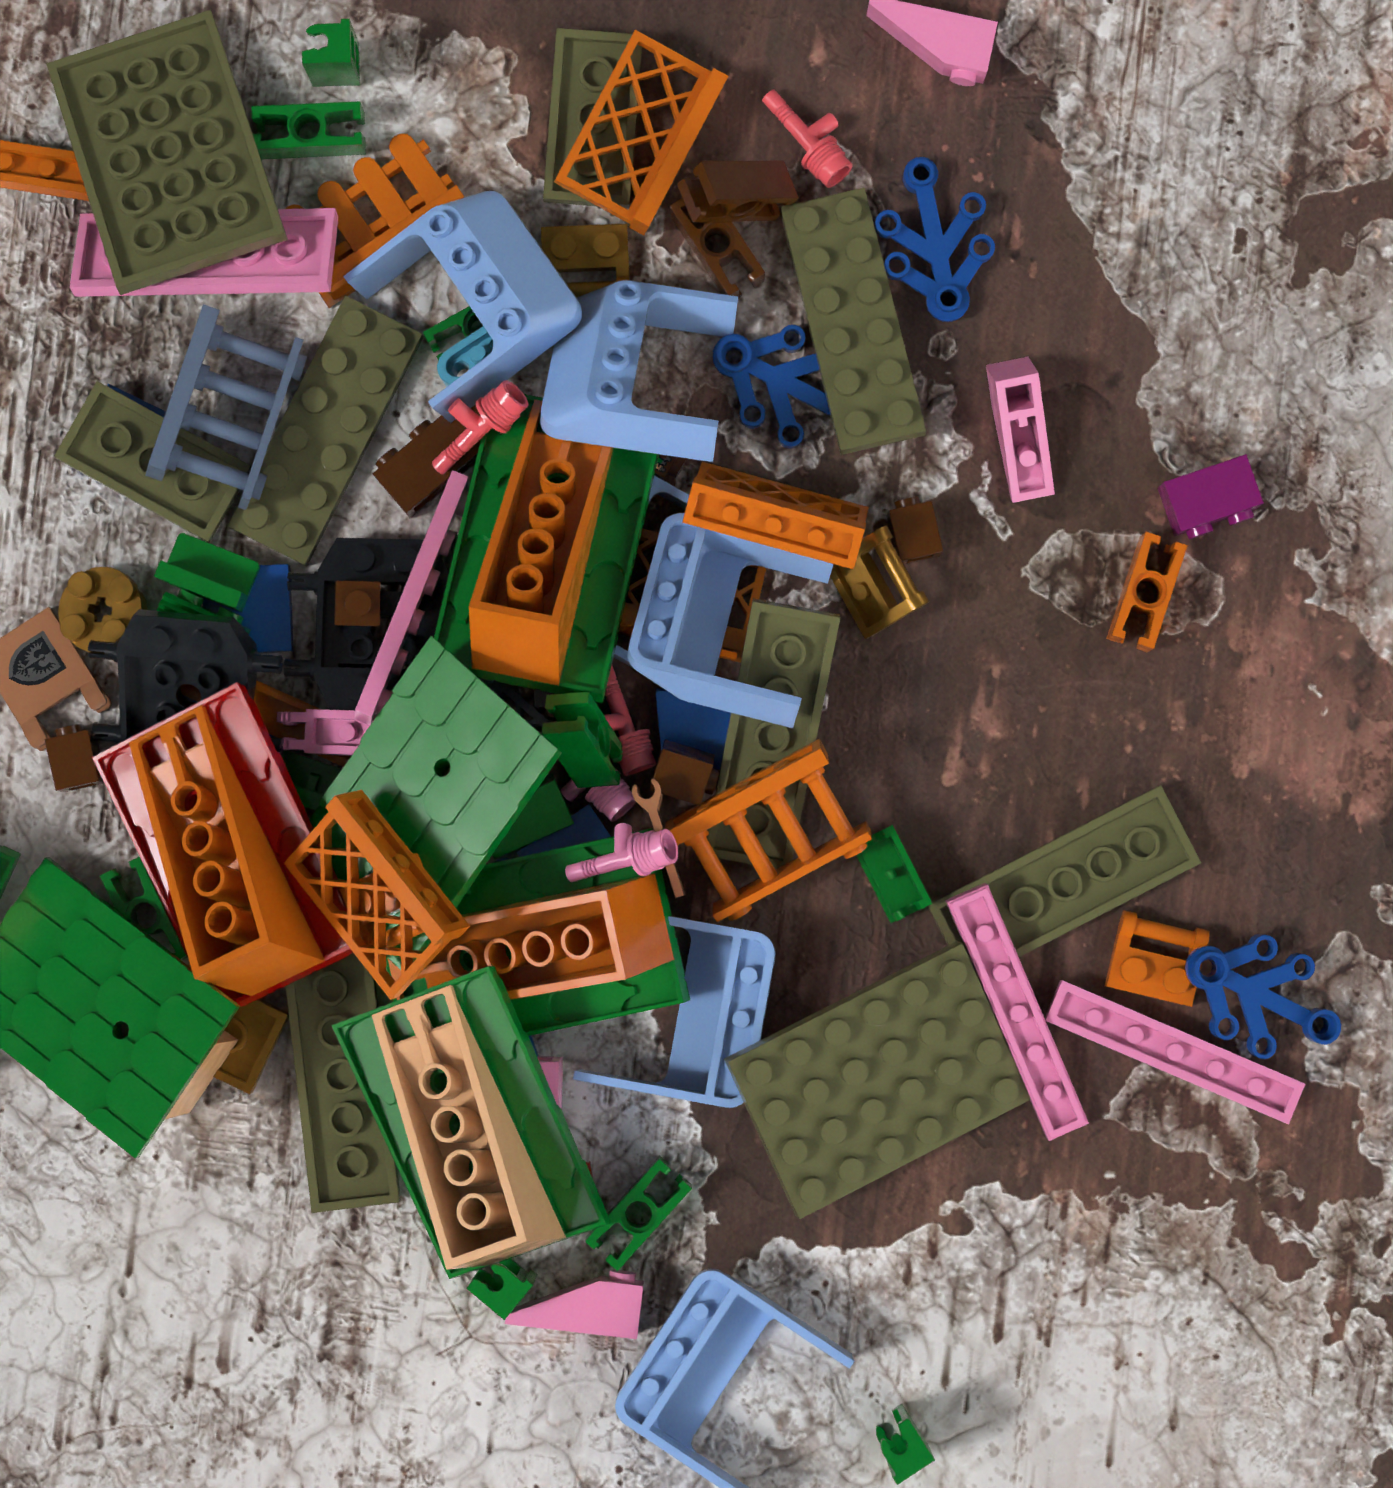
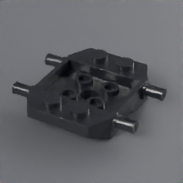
M336 538L318 571H314V574L288 572V591H314L315 595H317L315 658H311V660L285 658L284 666L286 668H284V677H310L312 681H316L330 710L355 711L372 668L339 667V665H373L383 641L373 636V626L334 625L335 581L381 582V585H406L424 540ZM441 555L434 568L441 572L432 596L424 594L418 608L425 611L416 636L408 634L402 649L409 651L404 666H410L430 636L434 638L449 576V571ZM380 591V619L389 618L392 620L403 592ZM403 669L400 676L392 674L386 689L392 691L407 669Z
M138 609L132 616L122 637L116 642L94 640L89 642L88 651L90 652L88 657L90 659L114 660V662L118 663L120 711L119 725L94 722L91 738L93 741L117 742L118 744L198 703L190 702L184 698L181 693V685L183 684L195 686L201 694L202 701L238 682L246 687L249 696L254 699L257 672L280 675L283 668V663H281L283 657L282 655L257 654V644L234 617ZM271 738L276 751L280 752L282 756L284 752L282 746L284 739Z

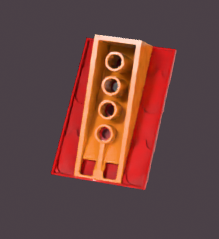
M236 682L92 757L189 958L194 979L213 984L241 1007L353 953L284 864L315 827L311 825L280 752L276 751L254 699L249 696L244 685ZM310 853L302 863L313 877H321L320 853ZM332 866L333 879H338ZM333 886V903L340 911H347L339 890L343 887Z

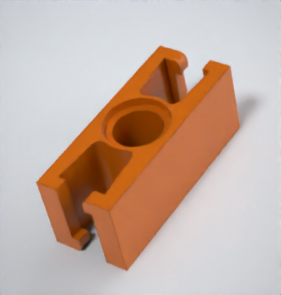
M1145 532L1139 537L1106 638L1123 644L1126 631L1122 629L1130 610L1146 614L1148 621L1144 637H1139L1136 649L1149 652L1155 647L1188 546L1179 542H1174L1172 545L1166 544L1163 552L1171 556L1163 575L1156 571L1147 570L1145 565L1150 546L1153 544L1159 545L1161 536ZM1147 581L1155 586L1157 598L1154 603H1144L1138 598L1136 588L1139 582Z

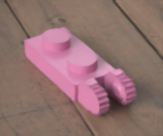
M306 709V712H277V722L283 725L296 726L297 724H305V740L284 737V744L282 746L285 751H304L306 754L352 756L370 725L354 720V710Z

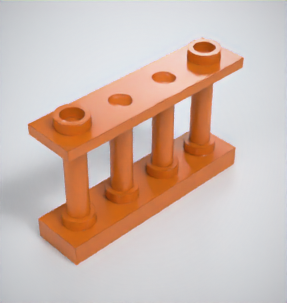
M820 739L705 800L700 806L696 805L666 822L665 829L673 834L677 846L684 842L687 847H692L722 898L713 903V917L716 922L725 918L733 921L744 916L752 909L751 904L842 855L845 859L861 853L868 846L866 842L872 840L871 829L867 821L854 828L851 826L822 775L825 772L824 766L829 764V758ZM798 780L802 784H808L837 837L815 849L784 797L786 793L785 787ZM759 801L763 805H769L798 855V858L776 870L745 817L747 814L746 808ZM720 822H723L725 826L730 825L760 877L739 890L735 888L706 838L709 834L707 829Z

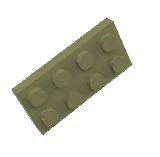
M564 28L556 29L543 192L544 202L596 206L559 186L554 181L632 34ZM639 45L636 46L631 55V61L636 74H639L641 71L642 47ZM626 67L619 79L629 76ZM632 84L613 89L611 98L616 112L638 106ZM606 104L599 117L609 114ZM637 114L618 119L625 141L635 139ZM612 121L593 127L591 136L596 149L618 143ZM585 142L579 154L589 152L587 142ZM635 146L627 148L632 165ZM621 150L598 156L605 179L628 173ZM592 158L574 163L567 176L582 185L599 181ZM630 179L608 185L612 201L629 209L631 198ZM601 188L593 190L603 196Z
M96 381L54 457L210 543L240 489L177 467L175 471L166 469L163 481L145 476L164 417ZM180 428L175 444L183 446L182 451L248 474L250 473L251 465L193 433Z

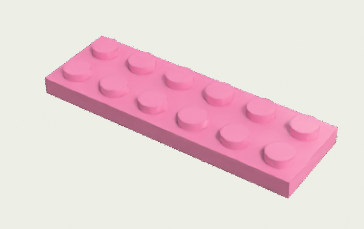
M335 208L278 209L288 240L120 295L114 282L93 213L80 214L70 289L74 297L331 292L338 215Z

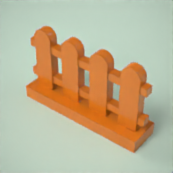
M398 134L391 139L389 144L390 152L394 157L393 160L380 168L373 158H361L355 163L353 168L358 183L346 191L335 181H326L318 188L317 196L322 204L320 208H335L338 215L337 228L345 238V241L335 247L331 292H318L328 308L343 300L345 295L349 296L356 291L347 283L343 277L431 208L464 198V195L458 186L454 185L448 174L441 178L437 175L425 157L431 150L424 139L416 144L410 135ZM401 171L404 172L417 191L415 195L406 201L402 200L389 181L390 178ZM366 194L381 215L380 218L369 225L366 224L353 205L355 201ZM293 204V205L287 206L285 209H304V208H303L302 206H300V205Z

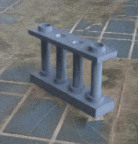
M203 304L145 476L163 481L166 469L175 471L177 467L244 490L238 508L246 510L251 498L259 500L267 475L259 472L290 379L300 380L307 359L306 355L300 354L304 340L295 337L291 351L287 354L224 332V327L216 324L220 310ZM217 348L283 370L276 394L209 371L210 366L203 364L207 349L216 352ZM205 387L270 410L263 434L196 411L197 406L189 404L193 390L202 391ZM191 427L257 450L250 473L248 474L182 451L183 446L175 444L180 428L189 431Z

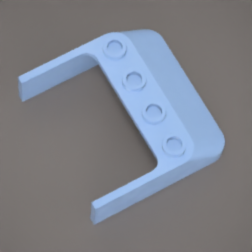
M484 191L431 208L343 276L348 284L364 298L369 299L428 252H433L493 340V349L487 357L428 401L431 407L450 423L456 420V418L448 412V409L456 399L460 398L470 408L473 407L480 397H484L492 388H497L504 380L511 378L578 326L582 317V307L578 299L510 203L500 193L495 191Z
M623 280L577 297L582 307L581 320L573 331L554 344L541 406L540 424L542 430L548 436L560 440L713 462L718 420L639 409L634 406L631 400L645 325L720 337L734 334L738 296Z
M685 513L670 515L663 521L632 631L628 648V660L631 666L683 701L793 728L802 698L714 675L739 577L743 568L749 565H756L828 584L834 564L682 523Z
M668 916L671 926L682 927L689 932L691 943L684 977L687 982L690 1000L679 1005L666 1077L660 1082H649L579 1069L574 1071L573 1080L725 1108L737 1107L744 1102L724 1058L761 1040L776 955L774 944L766 935L760 932Z
M706 1269L699 1272L693 1278L620 1389L616 1398V1413L621 1422L717 1487L749 1488L693 1449L691 1442L694 1434L766 1324L773 1319L777 1320L849 1369L855 1361L852 1353L760 1292L720 1270Z

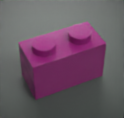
M1247 454L1165 481L1157 488L1174 537L1187 533L1189 540L1213 532L1214 530L1211 525L1213 523L1227 519L1229 525L1232 526L1255 517L1252 510L1264 504Z

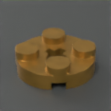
M95 567L85 572H76L69 578L67 587L64 589L59 602L58 616L61 633L66 639H69L78 648L86 652H90L88 651L90 640L116 642L122 637L132 616L138 609L147 610L146 599L143 592L139 591L134 580L117 569ZM105 600V604L112 608L111 615H104L102 622H97L94 609L101 601Z

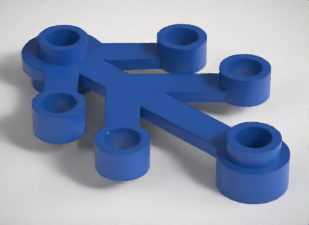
M916 157L905 166L903 183L909 192L916 194L925 238L903 225L900 216L893 210H884L878 214L874 225L875 231L880 237L893 239L931 264L934 280L910 267L909 258L902 252L889 254L884 262L889 279L901 280L924 295L928 311L934 318L942 322H953L960 319L966 313L970 303L969 293L966 288L982 263L990 260L995 251V243L990 236L985 234L976 235L968 246V257L952 277L948 259L973 221L980 219L984 214L986 201L982 195L976 192L964 195L959 204L958 214L943 235L933 191L938 179V169L932 160L925 157ZM918 167L927 169L929 177L926 180L916 179L913 175L914 169ZM969 200L977 201L980 205V211L974 214L966 211L964 204ZM883 218H891L895 221L896 227L892 231H885L881 228L880 221ZM975 243H986L989 247V253L983 256L978 255L974 251ZM894 259L901 260L905 265V270L901 273H894L890 270L889 263ZM950 292L956 297V303L953 306H945L942 304L940 296L943 293Z
M788 325L780 333L751 342L738 334L722 337L713 349V363L719 373L732 378L741 405L739 418L745 427L750 429L758 428L765 420V409L761 403L756 402L749 374L766 383L779 424L778 441L783 447L789 449L796 448L801 444L804 437L802 426L795 420L788 395L831 416L825 393L797 379L798 377L820 371L816 354L776 366L758 359L782 349L788 353L800 351L805 343V333L801 327ZM788 332H796L801 340L797 345L790 346L784 341V336ZM730 350H738L742 354V360L737 364H731L726 360V354ZM751 407L758 409L761 414L759 420L755 422L746 420L744 417L746 409ZM788 427L795 428L799 433V438L794 442H788L783 438L782 432Z
M1256 934L1250 938L1248 944L1226 952H1222L1212 946L1196 948L1186 960L1185 972L1191 984L1205 990L1212 1013L1209 1029L1215 1037L1230 1040L1239 1031L1237 1018L1229 1012L1223 986L1236 992L1250 1034L1246 1043L1247 1050L1254 1057L1268 1059L1274 1055L1277 1048L1275 1038L1268 1032L1261 1006L1302 1026L1303 1034L1312 1042L1326 1045L1334 1042L1340 1035L1341 1021L1333 1011L1324 1008L1308 1010L1269 990V988L1294 979H1309L1315 971V963L1310 956L1293 953L1286 959L1284 964L1244 977L1231 969L1255 959L1261 961L1273 959L1278 951L1277 942L1273 937L1265 934ZM1261 940H1266L1268 943V950L1264 955H1259L1257 952V945ZM1208 959L1212 964V969L1209 974L1202 975L1200 965ZM1299 959H1303L1305 970L1301 974H1296L1294 965ZM1321 1017L1323 1028L1315 1033L1312 1028L1313 1021ZM1227 1018L1230 1022V1028L1226 1033L1221 1034L1218 1028L1219 1023L1222 1019ZM1264 1037L1267 1040V1048L1265 1051L1258 1053L1256 1043L1260 1038Z

